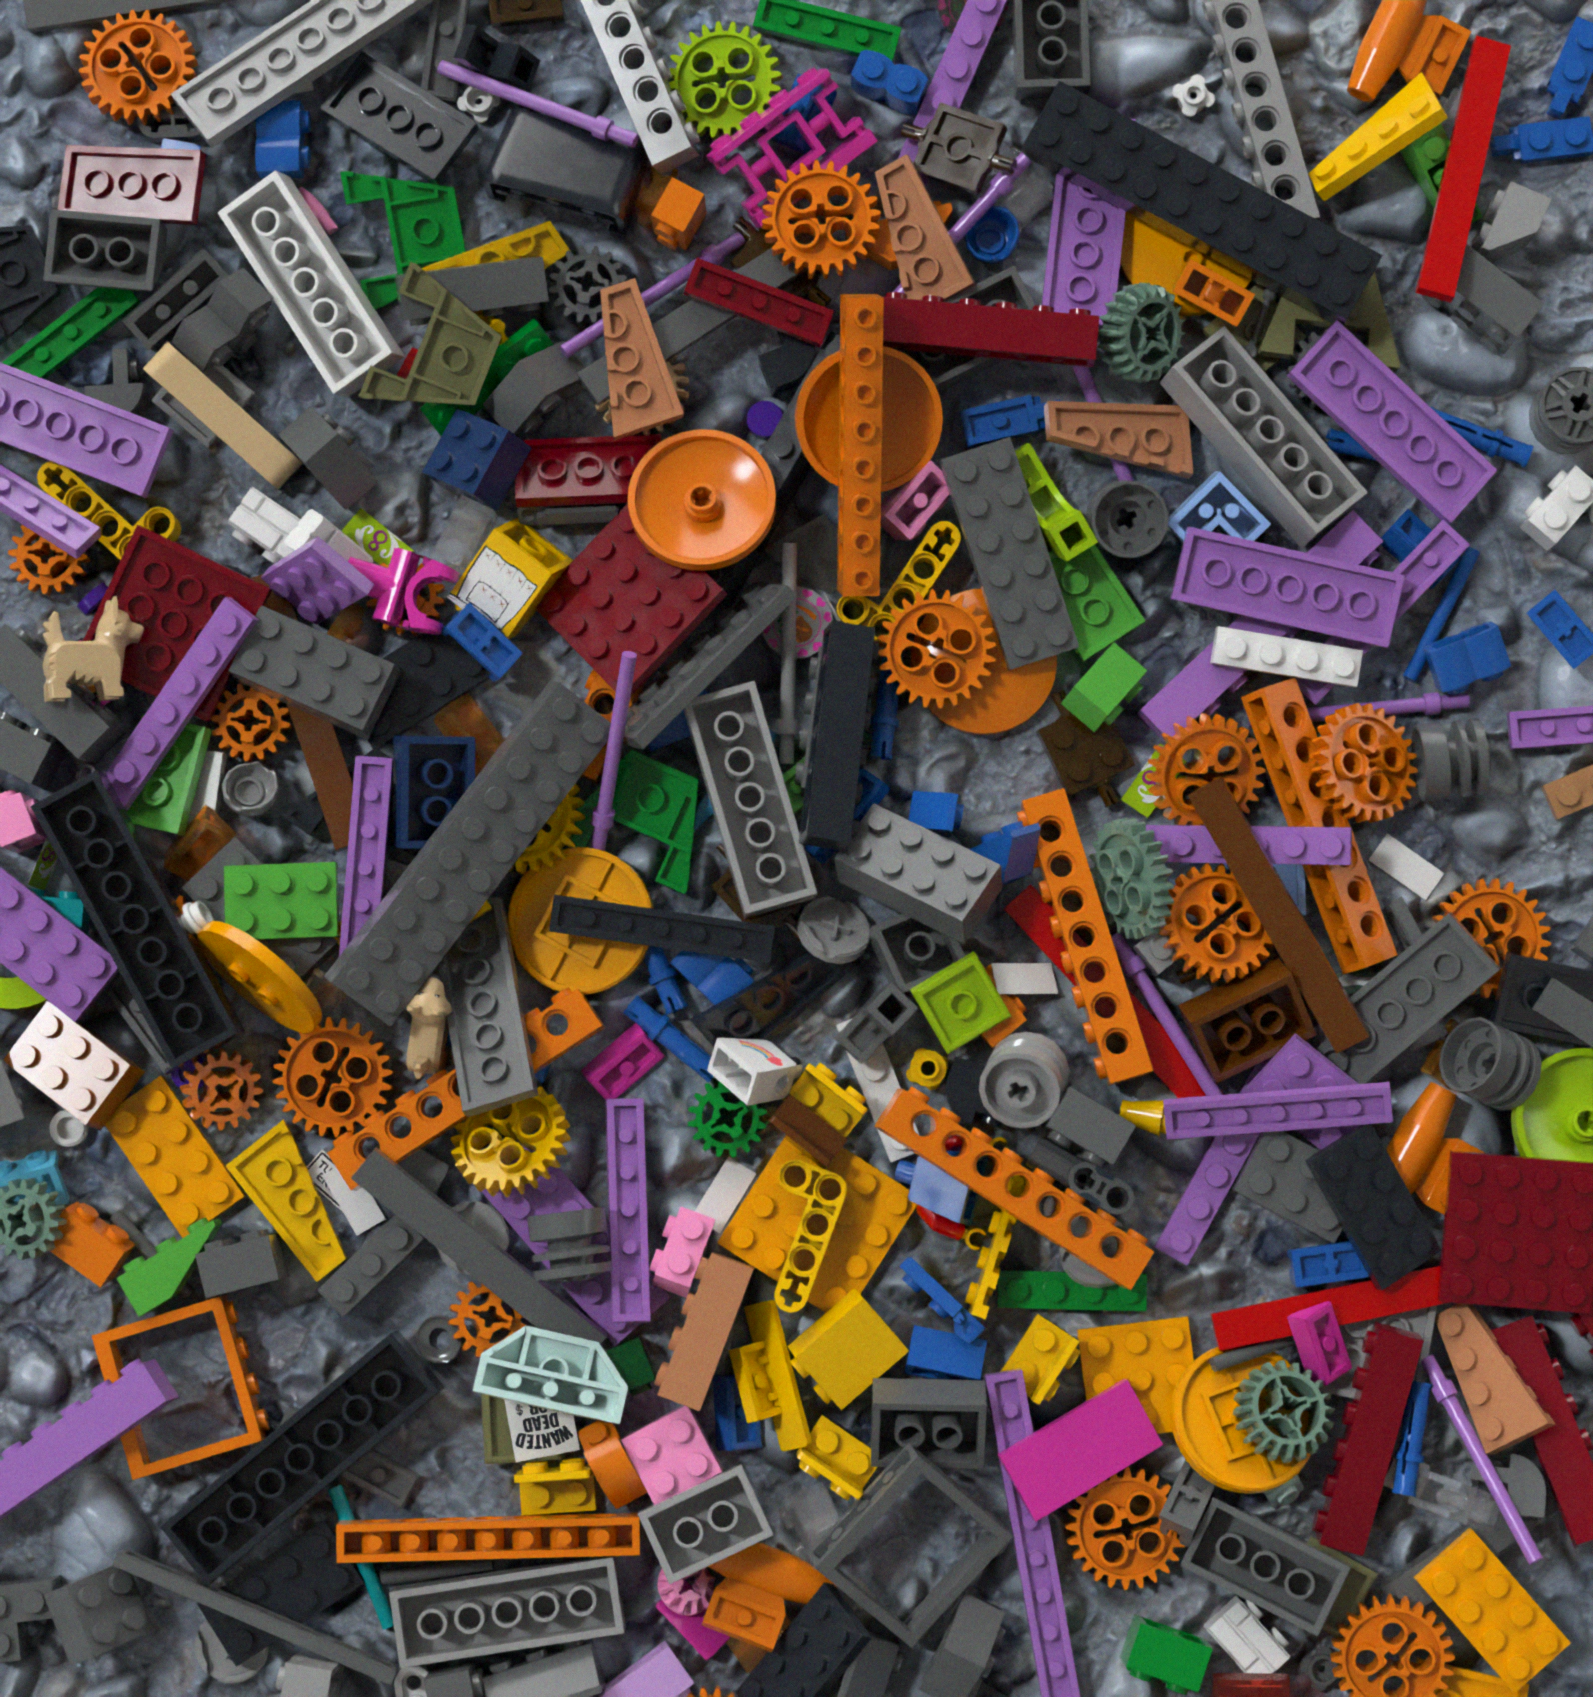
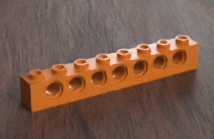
M840 294L837 590L843 597L880 596L884 297L878 294Z
M1296 678L1261 688L1241 697L1288 826L1350 827L1348 819L1344 818V809L1334 811L1333 804L1335 800L1333 798L1324 801L1323 797L1327 791L1326 787H1316V783L1322 778L1321 774L1311 771L1312 768L1319 766L1317 760L1310 757V754L1319 751V748L1312 743V739L1318 737ZM1353 831L1351 865L1302 864L1343 975L1398 955Z
M1065 788L1022 800L1020 806L1022 811L1016 812L1018 821H1022L1024 827L1039 823L1041 828L1046 824L1056 826L1060 832V837L1053 842L1045 841L1039 836L1033 868H1040L1044 881L1038 882L1043 902L1051 903L1055 915L1049 917L1051 929L1055 939L1062 937L1066 950L1060 952L1066 974L1072 972L1076 987H1072L1071 992L1076 1008L1084 1009L1088 1021L1082 1023L1088 1045L1094 1043L1098 1053V1057L1093 1059L1099 1080L1106 1079L1107 1085L1111 1086L1151 1074L1153 1068ZM1056 859H1063L1069 863L1071 872L1067 876L1058 877L1051 871L1050 864ZM1067 894L1078 896L1082 903L1081 909L1076 912L1065 910L1061 903L1062 897ZM1078 929L1089 931L1093 938L1092 944L1088 947L1077 946L1072 938L1073 932ZM1089 964L1100 966L1104 973L1103 980L1098 983L1089 982L1084 977V967ZM1101 999L1109 1000L1114 1005V1015L1110 1018L1099 1017L1095 1012V1003ZM1114 1034L1121 1036L1126 1043L1125 1051L1120 1054L1111 1053L1106 1047V1038Z
M570 987L553 996L551 998L553 1005L541 1012L539 1008H535L524 1015L527 1034L533 1036L537 1043L536 1050L531 1055L534 1074L606 1028L582 990L577 988L572 992ZM563 1015L568 1021V1028L562 1035L554 1036L550 1032L549 1023L554 1016ZM445 1069L437 1072L426 1080L429 1085L417 1094L414 1089L410 1090L395 1100L396 1108L387 1114L383 1110L376 1112L364 1121L366 1125L364 1129L355 1135L350 1130L332 1142L335 1148L327 1152L351 1191H357L362 1188L351 1177L367 1158L363 1153V1144L367 1139L375 1138L380 1144V1151L398 1164L468 1118L462 1112L460 1096L456 1091L457 1076L455 1069L449 1073ZM436 1096L441 1100L443 1109L440 1115L431 1118L425 1112V1104L428 1099ZM401 1117H406L411 1123V1132L405 1138H399L394 1132V1124Z
M910 1087L908 1091L905 1089L896 1090L874 1125L875 1128L1122 1288L1129 1290L1133 1288L1154 1254L1153 1250L1145 1246L1148 1242L1147 1238L1130 1228L1127 1233L1114 1226L1117 1219L1100 1208L1094 1213L1083 1206L1086 1201L1085 1198L1069 1188L1063 1193L1052 1185L1055 1179L1038 1168H1035L1034 1172L1026 1169L1021 1165L1024 1159L1008 1148H1004L1000 1152L989 1145L992 1138L979 1129L973 1127L971 1132L958 1124L961 1118L944 1107L940 1111L935 1110L927 1104L930 1098L914 1087ZM921 1114L926 1115L931 1123L930 1130L923 1136L918 1135L913 1127L914 1120ZM955 1134L961 1139L962 1148L957 1155L950 1156L945 1150V1142L949 1136ZM983 1155H988L993 1162V1169L986 1176H981L976 1168L978 1159ZM1019 1175L1024 1181V1189L1020 1195L1014 1197L1008 1191V1182L1013 1176ZM1045 1196H1051L1055 1201V1210L1051 1215L1045 1217L1039 1210V1204ZM1082 1216L1086 1221V1230L1081 1236L1075 1237L1071 1232V1222L1075 1217ZM1113 1236L1117 1242V1250L1112 1256L1106 1257L1102 1252V1243L1107 1237Z
M638 1513L340 1520L336 1524L337 1563L640 1555V1520Z

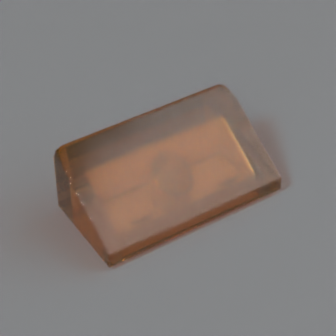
M469 693L464 694L442 708L433 720L444 736L475 737V776H478L504 741L503 737Z
M205 805L188 824L185 835H179L167 849L163 867L189 881L226 844L236 837V833L212 808Z

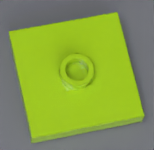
M974 951L910 989L947 1054L1011 1017L1010 1012Z

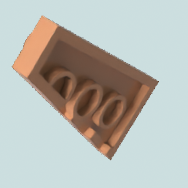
M906 154L876 171L875 175L882 205L891 233L890 239L899 267L901 286L904 289V293L908 295L907 299L922 300L923 296L934 295L943 297L946 300L976 285L910 156Z
M635 278L600 289L614 441L684 418V413Z
M1047 401L1044 405L1046 441L1190 479L1193 475L1189 417L1179 405Z
M1458 1303L1436 1314V1324L1486 1454L1494 1455L1556 1425L1550 1415L1544 1413L1536 1401L1538 1399L1530 1386L1525 1385L1515 1371L1517 1367L1510 1357L1504 1355L1496 1343L1497 1338L1473 1304Z

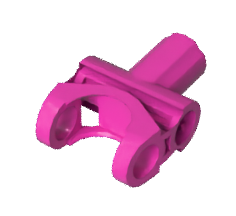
M394 548L388 568L354 557L349 558L348 562L374 584L366 595L378 599L372 619L389 626L417 633L441 634L443 624L426 618V614L418 610L417 595L425 585L433 582L442 583V581L457 583L459 572L434 559L400 548ZM423 558L422 564L424 567L416 573L419 560ZM406 604L409 621L404 620L403 625L399 626Z

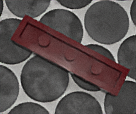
M696 258L683 293L686 296L818 347L822 345L834 310L700 258Z

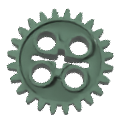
M1122 818L1103 825L1104 830L1097 831L1099 840L1092 841L1096 853L1090 854L1089 857L1095 863V867L1090 868V871L1096 878L1094 884L1098 888L1099 900L1103 903L1104 914H1109L1108 924L1110 926L1117 925V933H1125L1126 938L1135 937V939L1159 933V928L1166 926L1164 917L1171 916L1167 904L1174 903V899L1168 894V890L1174 889V885L1168 881L1167 877L1173 871L1170 868H1166L1164 864L1168 859V854L1161 855L1162 842L1153 841L1155 831H1146L1145 822L1137 823L1136 818Z

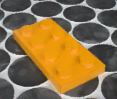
M160 1075L123 1101L105 1126L181 1237L184 1238L190 1234L187 1230L190 1225L207 1217L209 1222L214 1220L244 1199L246 1194L226 1168V1165L195 1120L189 1115L190 1113L184 1107L166 1078Z
M1471 1528L1463 1532L1413 1577L1514 1693L1521 1689L1571 1644Z

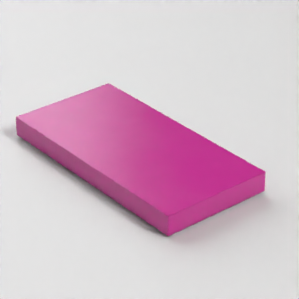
M1122 1379L1000 1452L997 1456L1030 1516L1037 1522L1161 1447L1163 1443L1129 1381Z

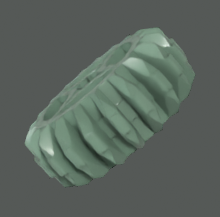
M1143 282L1123 286L1122 291L1113 293V301L1105 303L1107 314L1099 317L1103 322V327L1098 331V334L1102 336V341L1097 346L1105 351L1101 360L1109 364V371L1118 374V377L1124 380L1144 383L1145 381L1149 382V380L1160 379L1161 374L1168 373L1170 370V363L1179 362L1176 352L1184 348L1180 340L1181 336L1187 333L1181 329V324L1186 318L1178 315L1182 305L1174 302V294L1169 293L1160 285Z
M1284 1360L1275 1363L1274 1367L1270 1362L1264 1363L1261 1366V1371L1253 1369L1248 1374L1249 1379H1244L1239 1384L1243 1392H1238L1233 1399L1241 1406L1236 1407L1232 1415L1243 1420L1236 1425L1235 1430L1242 1431L1246 1429L1248 1433L1243 1439V1443L1249 1444L1254 1441L1257 1444L1254 1454L1259 1455L1266 1449L1268 1461H1274L1280 1456L1282 1463H1289L1293 1457L1297 1461H1302L1307 1457V1453L1313 1455L1319 1451L1318 1444L1322 1445L1328 1440L1325 1431L1331 1430L1334 1423L1326 1418L1334 1414L1335 1410L1330 1406H1325V1402L1331 1399V1394H1321L1319 1390L1323 1386L1324 1380H1317L1313 1383L1310 1380L1312 1370L1307 1369L1304 1373L1300 1374L1299 1363H1293L1287 1368ZM1265 1387L1268 1394L1265 1396L1267 1409L1259 1413L1258 1400L1262 1389ZM1287 1387L1295 1391L1300 1397L1293 1396ZM1279 1407H1281L1280 1410L1282 1408H1285L1287 1411L1295 1409L1294 1411L1289 1413L1288 1416L1287 1414L1282 1416L1281 1413L1271 1415L1275 1411H1277ZM1307 1410L1308 1427L1302 1436L1300 1416L1302 1412ZM1266 1426L1275 1428L1280 1437L1272 1433Z

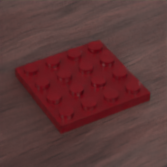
M627 503L618 515L571 562L551 589L543 596V599L535 609L615 692L622 652L632 651L636 653L637 659L631 697L728 593L705 570L697 571L675 567L653 555L637 537L631 523Z
M137 525L83 641H94L96 628L103 615L106 601L112 600L113 596H117L118 609L127 612L132 622L144 627L141 640L138 643L126 646L121 680L157 697L225 597H231L256 616L260 606L265 607L273 589L154 531ZM237 652L198 707L194 716L206 722L211 721L232 677L229 669Z
M1450 1150L1438 1300L1441 1302L1590 1314L1593 1288V1162Z

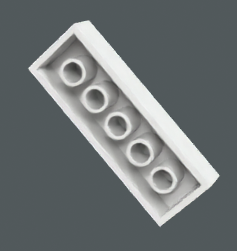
M275 170L218 212L333 394L348 398L362 388L370 365L386 371L405 357L289 176Z

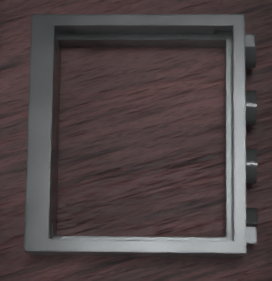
M908 1443L863 1492L860 1500H856L810 1550L808 1556L820 1573L912 1648L918 1640L924 1639L930 1633L933 1624L944 1612L950 1611L955 1606L958 1596L968 1585H972L979 1580L983 1569L994 1557H998L1006 1550L1009 1540L1013 1536L1000 1519L913 1445ZM922 1474L984 1526L987 1531L902 1622L836 1566L916 1478Z

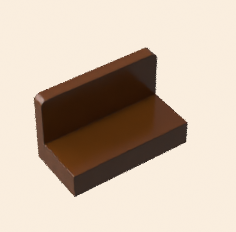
M790 1093L766 1122L768 1126L823 1169L828 1168L832 1163V1159L847 1142L844 1136Z

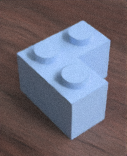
M1214 471L1168 517V528L1182 542H1184L1188 526L1212 531L1218 526L1226 535L1255 541L1271 525L1220 471Z

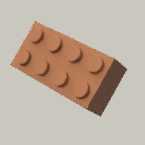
M714 1251L709 1258L705 1256L701 1258L694 1277L701 1280L697 1292L690 1291L681 1311V1314L687 1316L683 1328L676 1326L667 1348L674 1351L670 1363L663 1361L654 1385L660 1386L658 1396L697 1411L701 1410L754 1271V1266Z

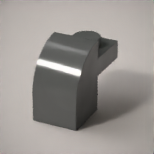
M127 348L112 349L114 385L84 386L85 395L141 416L148 404L150 391L143 383H135V380H140L139 360L134 358Z
M892 982L888 983L856 1012L857 1014L834 1039L854 1059L863 1064L887 1037L893 1036L918 1007Z
M1512 1453L1510 1468H1503V1462L1490 1460L1504 1487L1508 1490L1507 1492L1523 1522L1546 1524L1548 1491L1544 1478L1536 1465L1527 1458ZM1471 1464L1470 1481L1472 1485L1487 1487L1476 1465Z

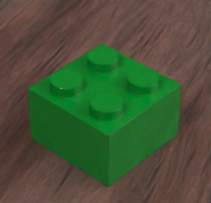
M1134 1614L1120 1658L1125 1664L1126 1669L1130 1671L1129 1675L1147 1682H1151L1152 1677H1156L1166 1684V1688L1187 1695L1188 1690L1199 1692L1213 1648L1204 1638Z

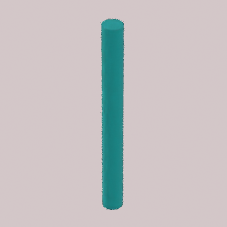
M340 1484L328 1489L327 1491L339 1521L355 1520L342 1485ZM357 1563L382 1629L394 1626L392 1610L373 1563Z

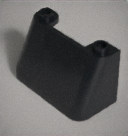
M519 105L518 109H511L488 165L483 185L488 198L505 202L507 195L512 194L514 201L521 202L523 198L588 216L590 221L598 223L600 217V221L610 224L609 231L626 236L649 158L640 137L634 148L611 139L604 141L593 137L588 130L556 118L541 115L540 112Z

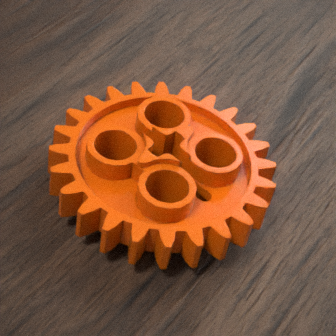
M131 10L128 20H124L117 13L116 24L112 25L107 20L103 21L106 29L103 33L98 30H92L96 39L95 43L84 42V46L90 54L79 56L82 64L86 66L78 69L82 79L85 80L81 83L86 93H89L88 98L93 105L98 104L101 114L104 115L110 111V115L115 122L124 115L128 125L133 123L135 117H139L142 124L146 125L147 116L150 114L154 116L157 122H160L161 110L164 109L169 114H174L171 106L174 100L171 93L188 83L187 81L197 77L195 71L191 69L198 66L195 56L192 55L195 49L191 42H187L189 38L184 30L178 31L179 28L176 21L172 20L166 25L167 21L162 13L155 20H153L149 10H145L142 18H138L135 11ZM150 40L147 46L143 48L136 47L140 41ZM121 44H125L140 67L145 69L149 79L158 87L156 91H152L139 71L132 66L127 55L119 48ZM120 60V64L117 67L106 68L111 61ZM162 67H171L164 75L156 74ZM141 87L137 94L126 95L131 88Z
M815 160L813 170L808 171L806 166L800 163V170L797 176L791 170H786L787 183L779 179L775 180V188L779 193L767 192V200L771 204L763 205V214L769 218L762 220V229L771 231L765 234V242H776L772 247V255L776 256L784 253L782 266L785 267L793 261L795 263V274L801 272L803 267L808 268L810 279L814 277L816 270H821L824 279H828L829 269L834 268L839 276H843L844 264L855 270L857 264L856 256L863 260L867 259L868 252L864 246L868 248L875 247L876 240L871 235L879 234L880 225L874 222L880 220L881 215L879 210L872 209L877 205V196L866 197L870 192L871 185L868 183L859 187L861 174L856 173L851 178L847 177V165H844L839 172L834 171L833 161L828 163L825 170L821 169L818 160ZM841 195L845 197L847 203L843 206H834L828 200L832 196ZM798 198H805L811 205L806 209H797L792 205V202ZM824 215L826 224H819L817 216ZM847 215H852L854 218L852 220H849L845 217ZM793 219L797 221V223L790 224L789 220ZM837 230H844L851 237L847 241L840 242L836 241L831 235ZM800 233H808L812 235L814 240L810 244L804 245L798 243L795 237Z
M931 589L929 600H924L922 595L916 592L915 604L911 605L909 601L902 599V606L904 608L902 613L893 608L890 610L895 622L883 621L882 626L889 631V635H880L877 638L879 642L886 644L885 649L878 651V656L887 658V662L883 663L879 669L880 671L891 670L892 674L886 680L887 685L898 681L900 685L896 695L899 696L907 690L910 692V704L917 697H921L924 709L928 707L930 700H936V705L940 710L943 707L944 699L948 698L955 707L957 706L958 694L969 700L971 699L968 689L970 686L978 690L982 689V685L977 679L978 676L990 677L991 673L983 666L984 664L995 663V658L987 655L986 651L995 648L996 643L986 641L985 637L989 636L994 630L993 628L982 629L981 624L987 618L986 614L975 617L973 613L977 604L973 603L967 608L963 607L964 595L962 594L953 602L950 601L949 590L945 591L942 599H937L934 589ZM930 615L936 618L938 622L936 632L929 635L920 632L917 627V621L920 617ZM963 631L969 634L972 643L968 649L959 651L953 648L950 638L955 632ZM911 633L933 645L937 640L942 641V649L965 659L966 665H959L940 654L936 659H933L929 656V648L908 640L906 635ZM908 648L917 649L922 655L920 665L914 668L906 667L901 661L903 651ZM947 664L954 669L955 679L951 683L942 684L936 680L934 670L939 665Z
M1360 703L1336 709L1334 714L1326 716L1325 721L1327 724L1317 727L1321 737L1312 739V743L1319 748V751L1310 754V757L1317 760L1319 766L1312 768L1311 771L1321 774L1322 778L1316 783V787L1325 786L1327 789L1323 797L1324 801L1333 798L1335 800L1333 810L1344 809V818L1355 817L1357 823L1365 821L1369 823L1393 817L1394 812L1403 810L1402 802L1412 798L1406 789L1416 787V783L1409 776L1418 772V769L1411 766L1409 761L1416 758L1417 755L1407 751V747L1411 745L1412 739L1403 740L1401 737L1405 727L1402 726L1395 729L1396 717L1393 715L1384 718V708L1373 710L1371 703L1363 706Z
M1201 713L1199 723L1191 716H1187V727L1184 728L1175 722L1173 724L1175 735L1170 736L1164 732L1161 734L1166 744L1164 747L1159 745L1153 746V749L1160 755L1158 759H1148V763L1156 767V771L1147 774L1146 778L1156 782V785L1149 788L1148 792L1153 796H1160L1153 804L1159 809L1166 808L1163 812L1165 818L1168 820L1175 818V825H1204L1191 800L1183 801V792L1190 785H1194L1195 791L1221 776L1225 782H1229V789L1244 813H1250L1245 803L1247 800L1258 801L1259 798L1252 791L1253 788L1264 786L1262 782L1256 779V775L1266 772V769L1255 763L1261 760L1263 756L1259 751H1252L1257 746L1258 741L1252 737L1247 738L1250 732L1243 726L1237 728L1238 722L1231 718L1225 722L1223 716L1215 714L1211 721L1209 715ZM1228 746V756L1223 761L1218 762L1220 749ZM1193 748V759L1188 764L1183 765L1182 758L1184 753ZM1208 767L1216 772L1230 771L1236 768V772L1234 774L1214 772L1207 773ZM1179 772L1190 773V774H1187V775H1184V776H1180V777H1178V778H1175V775H1176L1177 773H1179ZM1195 774H1204V779Z
M1205 863L1200 872L1195 867H1192L1187 872V877L1181 874L1176 878L1174 889L1168 890V894L1174 899V903L1167 904L1171 916L1164 917L1167 924L1158 933L1170 938L1163 946L1164 949L1175 948L1177 951L1171 960L1174 962L1183 958L1186 961L1183 967L1184 972L1188 971L1192 966L1197 968V979H1200L1206 972H1209L1211 983H1215L1220 978L1221 973L1226 983H1229L1235 978V973L1242 979L1249 973L1248 969L1254 972L1261 966L1259 960L1264 961L1270 955L1265 948L1270 949L1273 943L1233 873L1226 874L1223 863H1220L1214 872L1209 863ZM1212 892L1222 895L1225 904L1216 902ZM1235 903L1241 905L1239 910L1214 929L1201 942L1196 943L1194 941L1195 936L1201 933L1213 921L1217 920ZM1186 913L1194 915L1198 920L1199 926L1190 924L1186 919ZM1236 920L1245 922L1249 932L1239 929ZM1210 941L1218 943L1223 950V954L1214 952Z
M1495 878L1491 879L1487 888L1484 879L1476 880L1475 890L1469 883H1465L1462 885L1463 896L1456 891H1452L1449 895L1453 904L1447 902L1439 904L1445 915L1432 917L1438 923L1448 913L1452 912L1460 922L1463 919L1470 921L1473 926L1472 936L1498 966L1499 959L1497 954L1505 961L1506 953L1508 952L1507 943L1512 937L1521 943L1520 955L1548 960V957L1541 953L1540 949L1541 947L1551 946V942L1541 939V934L1551 929L1548 926H1540L1538 922L1546 916V913H1534L1533 909L1537 905L1538 900L1534 899L1525 902L1524 898L1527 890L1521 889L1514 894L1513 882H1507L1500 889L1499 879ZM1496 904L1503 906L1506 911V919L1502 924L1496 923L1491 915L1492 909ZM1476 908H1479L1481 911L1482 921L1475 914ZM1494 932L1496 939L1492 941V944L1486 945L1484 938L1488 936V933ZM1502 968L1479 987L1481 998H1489L1492 989L1496 996Z
M327 1017L325 1028L318 1024L310 1033L299 1032L301 1036L299 1041L288 1037L287 1041L292 1049L290 1051L279 1050L278 1052L286 1059L285 1064H274L273 1067L283 1072V1077L273 1080L274 1084L283 1085L284 1088L283 1091L275 1096L277 1099L287 1098L289 1101L282 1111H296L292 1120L294 1124L301 1122L303 1119L307 1120L305 1125V1131L311 1132L316 1125H319V1136L325 1137L329 1127H332L335 1137L341 1136L343 1126L346 1127L347 1131L351 1130L353 1134L356 1133V1122L366 1127L364 1121L367 1119L366 1116L378 1112L375 1107L376 1104L389 1103L381 1095L382 1091H389L394 1088L392 1085L384 1082L385 1077L394 1075V1071L384 1069L383 1064L392 1059L391 1056H380L378 1053L385 1046L384 1042L372 1044L371 1041L375 1032L370 1030L362 1036V1024L359 1022L349 1030L347 1018H342L339 1026L335 1027L333 1018ZM324 1042H329L334 1048V1056L327 1063L320 1062L316 1055L317 1048ZM349 1047L350 1052L338 1070V1075L342 1077V1081L340 1084L333 1083L331 1085L325 1104L320 1108L318 1107V1101L330 1083V1079L325 1077L326 1072L336 1070L344 1048ZM356 1058L365 1060L368 1067L367 1073L360 1079L352 1077L349 1070L351 1062ZM312 1075L318 1082V1088L315 1094L307 1097L301 1092L300 1084L303 1078ZM341 1091H345L351 1097V1106L345 1112H338L333 1105L334 1097Z
M1126 1467L1122 1471V1476L1114 1474L1086 1491L1087 1494L1085 1496L1080 1495L1076 1497L1075 1500L1080 1504L1078 1508H1067V1512L1075 1517V1521L1065 1523L1066 1529L1075 1531V1535L1066 1539L1067 1544L1079 1546L1072 1556L1074 1559L1086 1558L1081 1569L1085 1572L1094 1567L1093 1579L1096 1582L1105 1574L1107 1575V1585L1110 1588L1113 1587L1117 1579H1121L1124 1590L1128 1589L1130 1580L1133 1579L1139 1588H1143V1577L1148 1575L1156 1583L1158 1582L1155 1573L1157 1569L1167 1574L1170 1572L1165 1563L1167 1559L1179 1561L1178 1556L1173 1552V1548L1185 1546L1180 1544L1177 1538L1179 1533L1169 1530L1167 1535L1162 1534L1160 1531L1161 1519H1158L1156 1524L1131 1528L1130 1536L1127 1537L1121 1531L1113 1532L1100 1538L1093 1536L1096 1531L1121 1527V1520L1127 1518L1131 1524L1139 1523L1152 1517L1159 1518L1167 1500L1166 1495L1170 1491L1171 1486L1167 1483L1157 1488L1158 1475L1154 1474L1146 1481L1143 1468H1139L1134 1477L1131 1476L1130 1468ZM1137 1495L1148 1497L1149 1507L1145 1513L1134 1514L1131 1512L1130 1502L1133 1497ZM1100 1504H1108L1113 1509V1516L1106 1523H1098L1093 1518V1512ZM1146 1532H1154L1158 1536V1544L1151 1551H1144L1139 1547V1539ZM1109 1541H1117L1122 1545V1553L1115 1560H1108L1103 1557V1547Z
M1388 1594L1386 1604L1381 1605L1377 1597L1373 1596L1372 1608L1368 1609L1362 1602H1359L1358 1606L1361 1614L1356 1616L1348 1611L1346 1615L1350 1625H1337V1629L1343 1635V1638H1332V1645L1340 1651L1330 1653V1658L1332 1662L1340 1664L1332 1669L1334 1677H1344L1338 1684L1340 1690L1352 1689L1348 1697H1437L1436 1687L1444 1690L1448 1689L1447 1683L1441 1677L1442 1675L1451 1676L1454 1673L1452 1668L1445 1664V1662L1455 1660L1454 1653L1444 1650L1451 1646L1453 1642L1450 1636H1441L1446 1631V1626L1443 1622L1433 1625L1437 1617L1433 1610L1422 1615L1424 1605L1421 1601L1417 1602L1413 1608H1410L1407 1596H1403L1400 1604H1395L1392 1594ZM1389 1623H1397L1401 1626V1631L1395 1637H1385L1382 1635L1384 1626ZM1412 1632L1417 1634L1415 1638L1407 1641L1408 1636ZM1417 1649H1424L1429 1652V1655L1423 1663L1417 1664L1409 1660L1412 1652ZM1362 1650H1371L1375 1653L1373 1661L1369 1664H1360L1356 1661V1656ZM1387 1652L1393 1655L1398 1653L1399 1660L1396 1662L1393 1659L1387 1660L1385 1654ZM1378 1672L1377 1677L1373 1681L1368 1680L1370 1675ZM1398 1676L1403 1681L1396 1690H1387L1383 1687L1387 1678Z

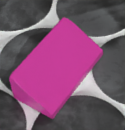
M635 1023L590 1061L581 1072L605 1100L617 1099L662 1060L665 1055L641 1027Z
M1326 1301L1287 1317L1304 1370H1312L1310 1380L1313 1383L1317 1380H1324L1323 1385L1327 1386L1353 1368L1331 1302Z
M682 1578L684 1583L678 1593L682 1594L690 1589L694 1591L692 1585ZM662 1599L656 1603V1608L706 1661L730 1638V1636L701 1625L707 1608L699 1614L685 1616L670 1610Z

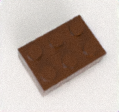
M1278 957L1259 966L1254 972L1248 971L1249 973L1242 979L1236 977L1229 983L1225 982L1178 1005L1199 1057L1216 1084L1275 1056L1295 1033L1305 1041L1317 1035L1293 975Z

